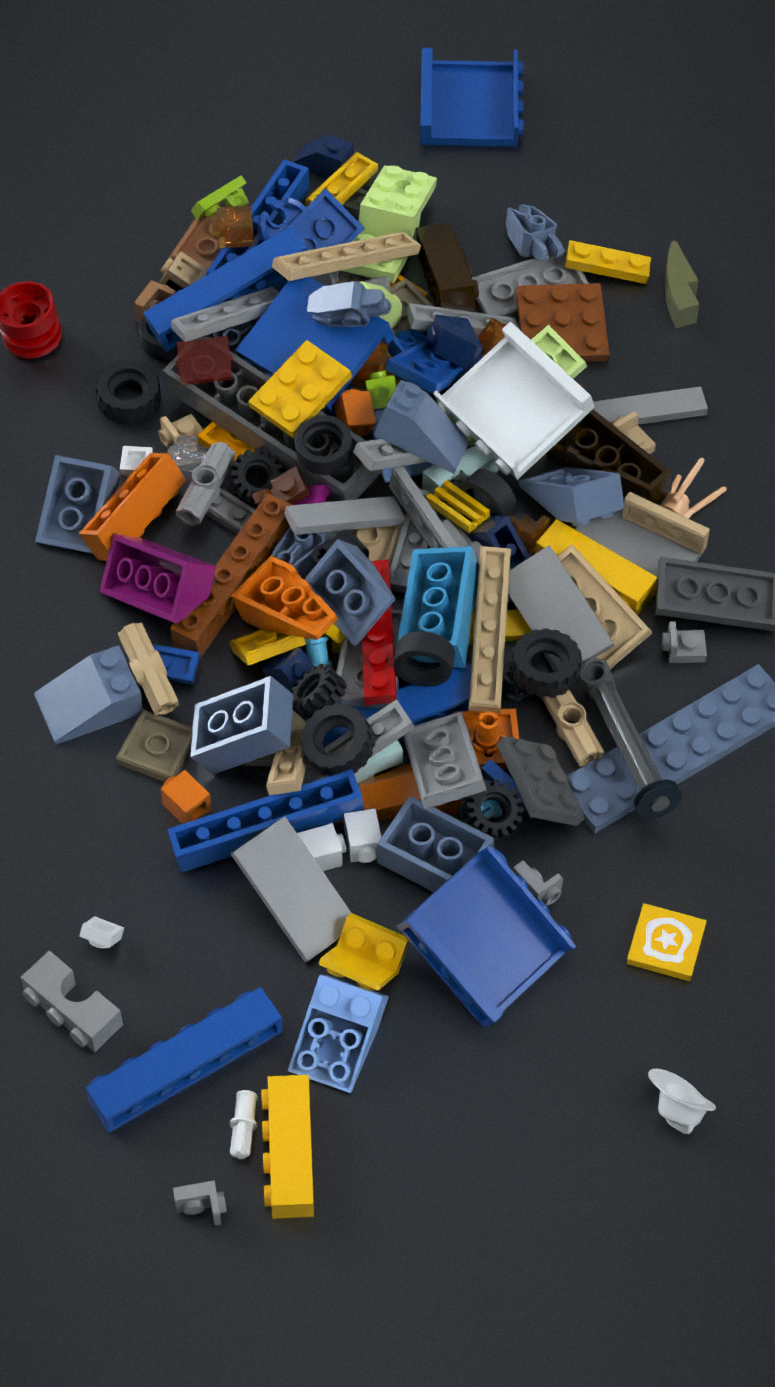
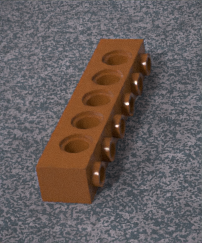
M269 493L266 494L215 565L214 581L209 597L179 623H174L171 626L170 631L174 648L199 652L201 659L236 609L231 595L272 556L273 550L290 527L284 511L286 506H291L292 504Z

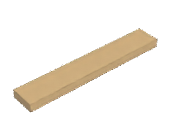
M398 232L279 256L273 259L272 268L287 280L293 281L417 255L421 245L405 232Z
M480 547L469 711L500 713L511 549Z

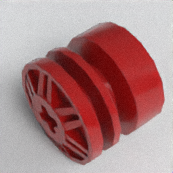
M25 281L12 284L0 292V332L7 350L14 356L24 359L39 358L54 350L62 338V327L50 290L41 283Z

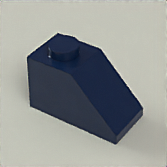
M328 134L305 144L293 162L309 168V172L328 179L354 155V143Z
M436 314L433 325L428 327L427 341L436 355L467 371L478 363L482 345L468 318Z
M490 516L472 532L468 533L472 541H478L482 546L511 549L510 570L530 558L508 516Z

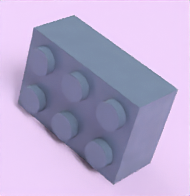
M269 676L195 704L190 757L214 775L289 748L293 694L273 677Z
M409 796L377 843V863L435 892L478 852L489 845L494 849V838L434 807L424 810L422 801Z

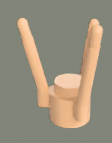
M700 458L677 492L676 490L682 476L677 475L672 483V491L666 495L659 506L689 519L694 513L726 492L727 488L725 486L721 487L689 509L690 500L684 492L705 462L704 458Z

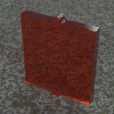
M228 336L177 342L178 360L176 361V366L180 371L181 385L232 379L231 361H233V355L229 352Z

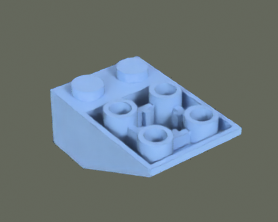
M319 975L288 1071L297 1075H309L311 1080L351 1093L379 1028L389 996L363 989L358 985L329 975Z

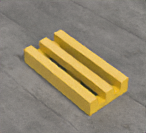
M448 480L443 483V488L437 487L434 490V495L430 493L426 496V500L432 508L468 533L472 532L490 517V510ZM441 499H443L444 501H446L447 503H449L451 506H453L454 509H452V508L449 507L447 504H445L444 502H442ZM461 514L466 515L468 518H470V519L473 520V521H472V522L469 521L468 519H466V518H465L464 516H462Z

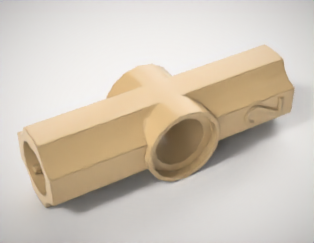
M142 622L131 623L123 627L118 632L119 640L125 653L128 655L130 660L128 663L139 688H143L154 715H165L172 712L179 706V702L172 685L168 681V673L158 651L154 650Z
M570 690L562 696L560 694L553 698H542L557 725V735L567 743L579 766H585L597 758L604 757V750L586 720L585 708L576 702Z

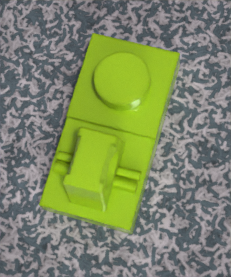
M242 175L199 200L191 209L196 220L204 215L207 218L215 215L221 210L219 205L222 202L233 213L246 207L249 201L242 189L246 185Z

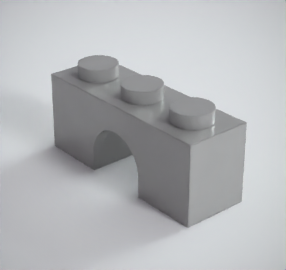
M48 951L21 976L24 990L22 994L31 1005L36 1007L39 1004L46 1010L47 1017L56 1026L60 1027L63 1025L70 1031L69 1034L72 1039L81 1047L87 1045L92 1051L96 1052L123 1026L121 1010L97 990L88 999L81 1002H72L65 998L66 994L76 985L73 970L51 951Z

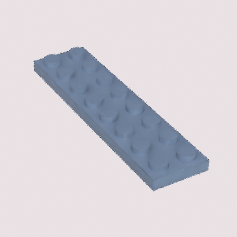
M758 664L641 732L639 735L662 780L669 779L679 784L775 727V682ZM618 747L604 754V757L595 759L567 776V781L574 796L578 799L579 806L585 817L583 820L594 834L636 809L634 798L639 789Z

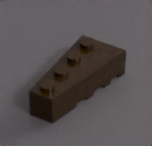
M594 409L546 453V459L562 467L620 473L622 492L625 497L631 492L657 504L672 491L671 471Z

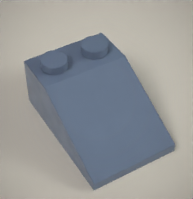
M400 380L373 434L453 474L469 444L467 438L427 392L421 390L413 383H406Z
M55 455L35 542L93 554L80 537L79 532L117 491L121 473L110 465Z
M565 466L519 481V486L559 521L572 522V526L587 525L590 523V519L593 518L604 519L612 517L614 511L625 508L620 473Z
M339 539L336 540L304 579L316 595L320 596L336 614L338 620L334 624L355 646L358 645L396 600L375 565L357 546Z
M119 645L89 655L34 692V697L55 745L138 716L143 709L141 692Z

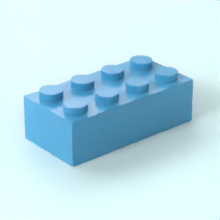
M472 546L413 549L398 641L404 635L420 631L444 637L452 644L455 650L453 668H466L479 572V563ZM411 656V658L420 662H438L426 656Z

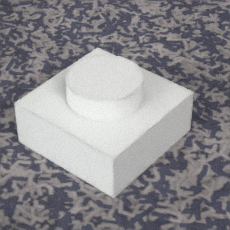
M123 446L120 476L129 477L150 453H153L152 447Z
M94 916L82 925L79 937L89 940V943L95 947L110 948L121 940L124 927Z

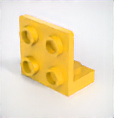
M350 913L346 918L337 946L321 957L319 965L327 968V972L333 976L348 977L357 981V985L363 989L370 991L380 990L398 975L410 941L402 934Z

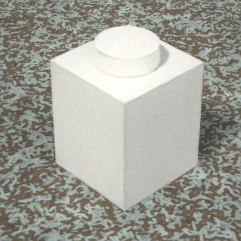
M376 809L344 813V832L350 862L360 861L367 863L377 858V843L381 839Z
M333 823L297 833L322 871L342 866V853L347 852L343 835L336 834Z

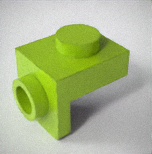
M386 370L370 373L369 380L363 381L365 391L370 392L373 409L386 407L396 389L394 375L387 376Z

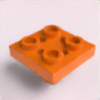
M516 708L500 709V713L490 711H459L463 714L471 742L475 741L472 745L480 770L482 771L481 767L490 759L501 769H508L497 743L504 736L519 739ZM484 754H487V755H491V754H492L493 756H492V757H486Z

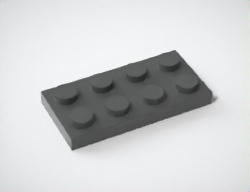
M660 557L657 572L655 615L775 631V573Z

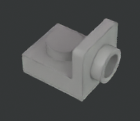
M669 622L667 633H662V650L668 651L669 663L706 662L707 651L704 630L676 631V622Z
M524 860L513 867V873L521 876L526 881L528 890L536 899L541 900L546 905H551L560 897L563 877L559 873L544 883L539 871L535 868H530Z
M215 1180L173 1188L177 1213L184 1212L185 1214L193 1215L203 1212L205 1208L211 1207L214 1226L221 1225L220 1213L227 1211L224 1192H216Z

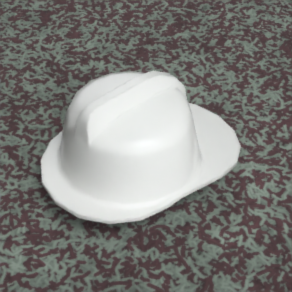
M651 1069L648 1072L650 1080L660 1090L659 1114L666 1119L670 1126L683 1134H690L693 1128L702 1121L707 1111H714L716 1109L715 1104L704 1098L690 1083L678 1075L662 1069Z

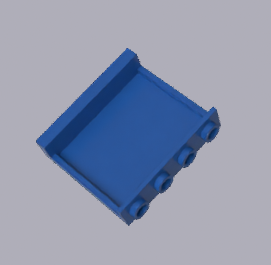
M422 48L420 145L517 147L518 136H523L524 120L518 119V116H523V99H518V96L523 97V80H518V77L523 76V61H518V50H514L513 62L432 60L433 48Z
M311 277L288 281L235 351L239 358L271 378L292 354L308 340L351 371V379L321 409L323 413L334 417L336 414L332 408L333 404L379 343L383 342L386 345L390 343L394 338L393 331L389 322L380 317H370V322L366 327H329L312 319L313 314L307 313L308 298L310 294L325 285Z
M490 845L478 852L397 925L398 929L483 1028L495 1023L503 1015L502 1012L564 953L576 947L571 940L569 931L554 921L549 915L548 907L530 893L526 881L521 876L514 874L507 866V860L500 851L493 849Z

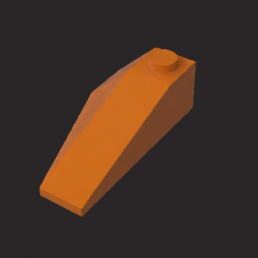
M270 556L231 595L242 620L264 631L318 640L338 620L336 614L320 596L316 595L308 582L301 578L293 565L274 556Z
M411 763L358 783L363 797L364 810L376 809L378 820L394 819L409 796L421 801ZM461 799L444 803L434 808L448 815L460 814ZM344 820L335 822L334 824L344 823Z

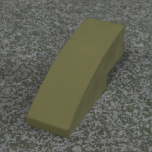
M672 241L668 252L664 288L670 317L675 328L697 323L699 302L696 299L698 279L677 241Z

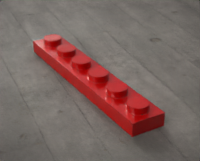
M389 559L371 561L391 591ZM392 604L362 639L363 684L366 706L392 703L397 699L396 672L393 668L395 651Z

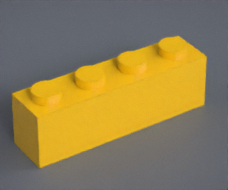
M556 519L536 542L535 554L550 545L555 554L559 556L572 544L638 616L655 595L657 577Z
M309 1075L268 1076V1089H261L262 1110H269V1121H262L263 1142H270V1153H263L264 1174H270L271 1185H264L265 1207L271 1206L272 1219L314 1217Z

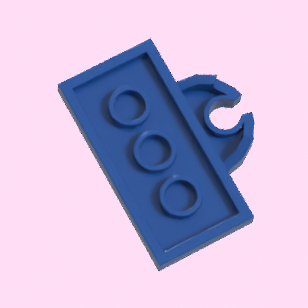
M326 188L307 207L298 200L289 197L272 202L269 206L272 210L278 211L282 215V224H273L269 218V213L266 211L261 213L258 222V233L262 242L291 226L309 250L352 242L365 229ZM289 280L275 287V289L280 293Z
M415 329L396 331L394 338L387 345V352L392 358L388 359L385 370L394 374L399 380L417 385L428 394H433L436 390L438 392L456 383L468 372L436 355L427 341V333L419 332ZM482 348L478 362L489 352L488 350Z

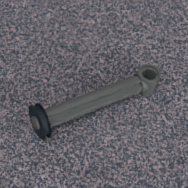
M598 658L586 661L580 667V679L587 696L595 701L639 789L634 798V806L637 809V813L646 819L665 816L679 805L682 799V792L678 789L675 781L669 779L662 780L616 690V684L608 663Z

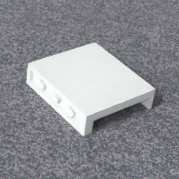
M510 321L502 329L505 337L443 395L437 390L433 394L437 400V405L448 417L451 416L457 422L455 426L466 438L471 435L477 441L475 446L485 456L491 454L496 459L495 465L505 475L511 473L518 480L595 406L591 395Z

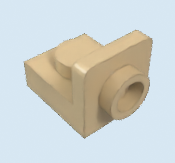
M180 251L174 260L169 257L160 271L164 273V276L159 283L165 285L170 279L182 288H186L205 276L208 269Z
M635 411L627 416H621L613 423L616 428L647 453L651 454L655 451L656 444L638 426L639 415Z
M192 414L173 423L166 416L160 418V439L166 447L170 446L176 455L200 444L198 443L197 435L203 431V428Z

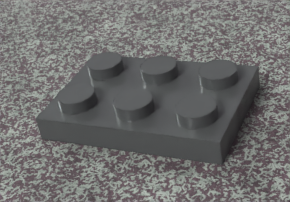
M504 736L497 743V746L522 797L529 816L578 826L585 817L553 748L547 744Z

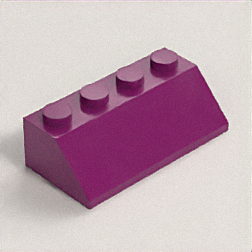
M113 533L100 592L173 623H179L209 597L216 566L140 537Z

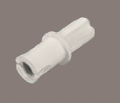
M242 1090L236 1093L235 1115L230 1120V1127L233 1129L230 1154L238 1159H245L250 1155L253 1131L257 1129L255 1112L258 1096L255 1092L249 1090Z

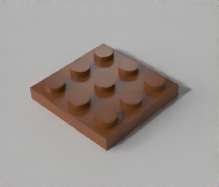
M600 283L516 286L515 294L519 329L530 340L549 325L585 362L609 360L610 354Z

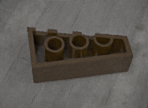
M449 223L417 227L416 239L421 245L418 256L424 276L427 278L430 297L434 298L435 307L475 312V297H479L477 280H472L471 266L466 264L464 249H459L458 234L452 232Z

